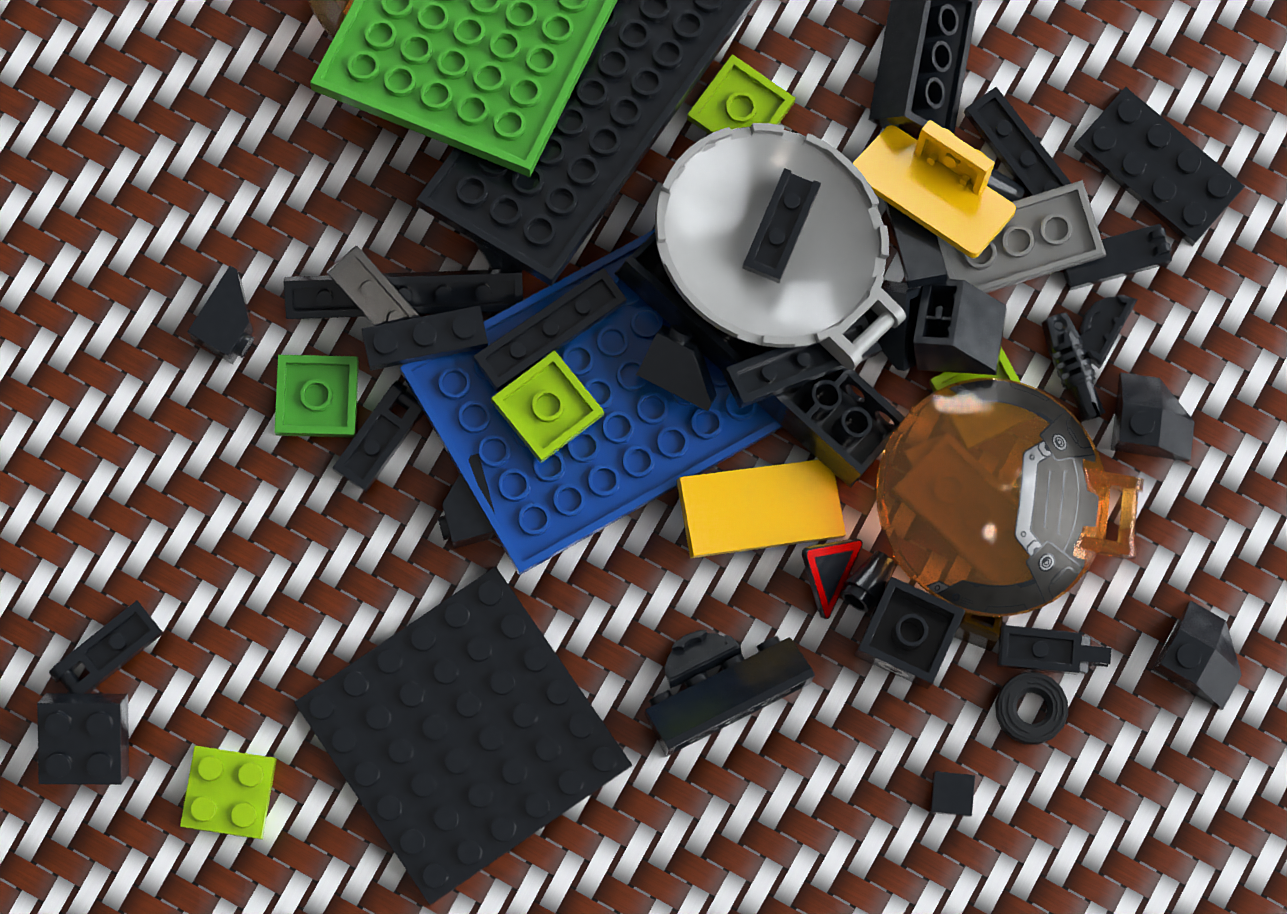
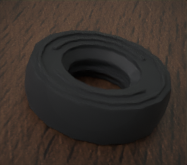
M1024 672L1009 679L1000 689L995 702L996 718L1001 729L1011 739L1025 745L1041 744L1053 739L1063 729L1068 717V700L1062 687L1051 677L1039 672ZM1026 693L1040 695L1047 705L1045 718L1037 724L1024 722L1017 713L1016 705L1018 699Z

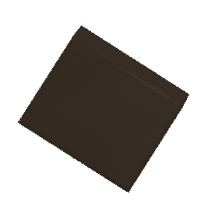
M963 608L966 611L954 638L991 651L999 638L1003 617L993 613Z

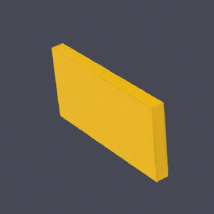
M820 460L679 477L676 480L690 558L831 540L846 536L835 474Z

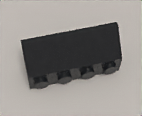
M891 0L868 120L884 129L889 125L897 126L914 138H919L921 129L929 120L954 134L978 0Z
M778 636L772 637L756 646L759 653L747 659H744L742 654L736 655L720 664L723 671L711 677H708L707 673L703 672L684 682L687 689L675 695H672L671 691L667 690L648 700L651 707L645 709L644 714L665 756L667 757L808 686L815 677V673L793 640L788 637L780 641Z

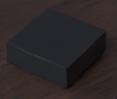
M934 771L930 813L971 817L975 775Z

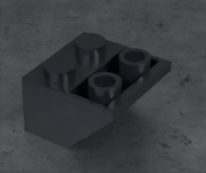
M947 279V282L923 286L913 340L917 370L997 375L1007 312L1006 305L965 280Z

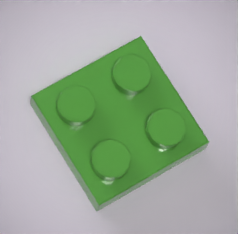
M278 355L274 432L276 436L354 438L356 436L358 357Z

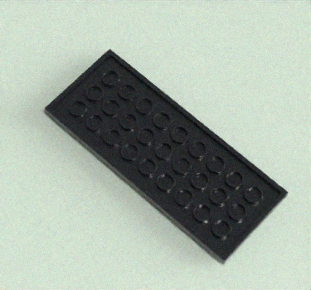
M618 0L531 176L528 177L454 148L416 199L417 207L552 287L756 0Z

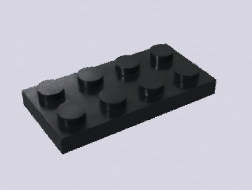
M1127 87L1119 93L1074 145L1079 152L1191 246H1194L1245 187Z

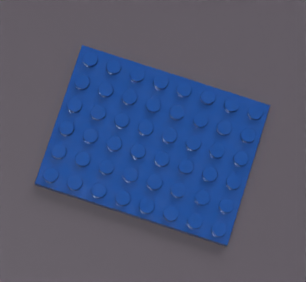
M655 229L554 283L552 287L549 286L483 322L489 346L602 268L607 271L627 298L625 305L556 351L605 413L604 416L544 462L540 463L492 404L491 398L506 386L496 392L473 361V356L483 349L407 363L400 367L403 378L459 474L461 473L518 575L527 572L677 487L676 480L679 477L700 475L783 428L756 402L739 409L722 371L705 356L704 359L717 393L708 411L636 375L656 333L662 325L670 327V324L614 273L655 232ZM471 455H479L494 512L477 484L468 460Z

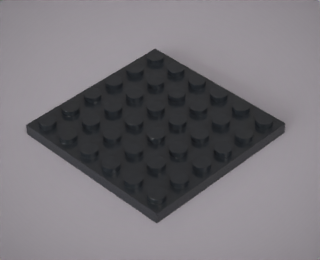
M496 566L294 702L429 905L434 904L632 767V763Z

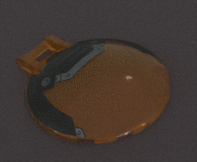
M976 378L948 385L930 394L916 404L901 421L897 429L893 431L879 465L876 488L877 511L881 529L885 530L887 539L894 551L892 555L912 581L915 580L933 596L966 610L965 613L987 617H1006L1039 609L1064 595L1086 573L1096 554L1135 559L1137 545H1134L1138 495L1139 492H1143L1144 479L1105 472L1099 453L1085 428L1067 408L1050 395L1017 381L1000 378ZM1111 489L1123 491L1118 542L1105 540Z

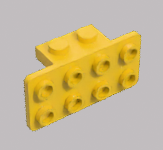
M931 120L921 129L918 140L897 126H887L853 162L878 197L971 258H976L1011 220L1016 211V206L987 186L995 162L989 159L983 152L974 149L954 136L948 129L942 128Z

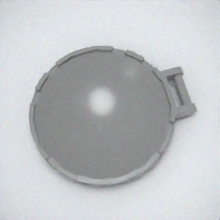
M752 123L751 127L736 129L727 127L697 141L681 155L671 168L662 185L655 211V234L659 255L668 277L681 297L704 320L719 330L746 342L762 346L800 347L820 343L845 368L853 370L862 361V355L891 327H898L906 318L904 310L881 288L884 281L883 275L886 259L889 256V236L887 225H883L881 214L877 207L879 200L871 185L857 167L827 142L809 133L805 137L798 133L784 130L783 125ZM784 168L791 170L792 174L812 182L814 180L820 182L821 187L780 283H776L742 269L781 174ZM871 308L879 317L851 343L843 334Z

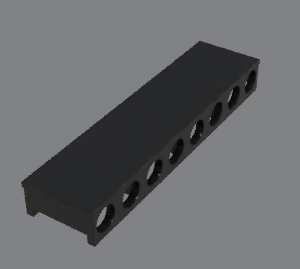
M655 232L614 273L670 325H677L692 334L691 339L699 342L703 355L722 372L726 367L778 348L762 346L733 337L719 330L696 313L681 297L668 277L659 255ZM847 368L840 369L756 402L850 488L909 421L854 370ZM850 385H853L856 388H858L862 392L864 398L857 395L851 389ZM879 412L886 414L893 421L894 425L887 422Z

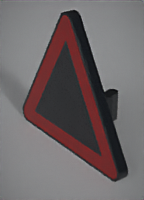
M854 538L809 546L802 550L805 571L807 572L821 618H830L843 590V582L848 579L862 548V540Z

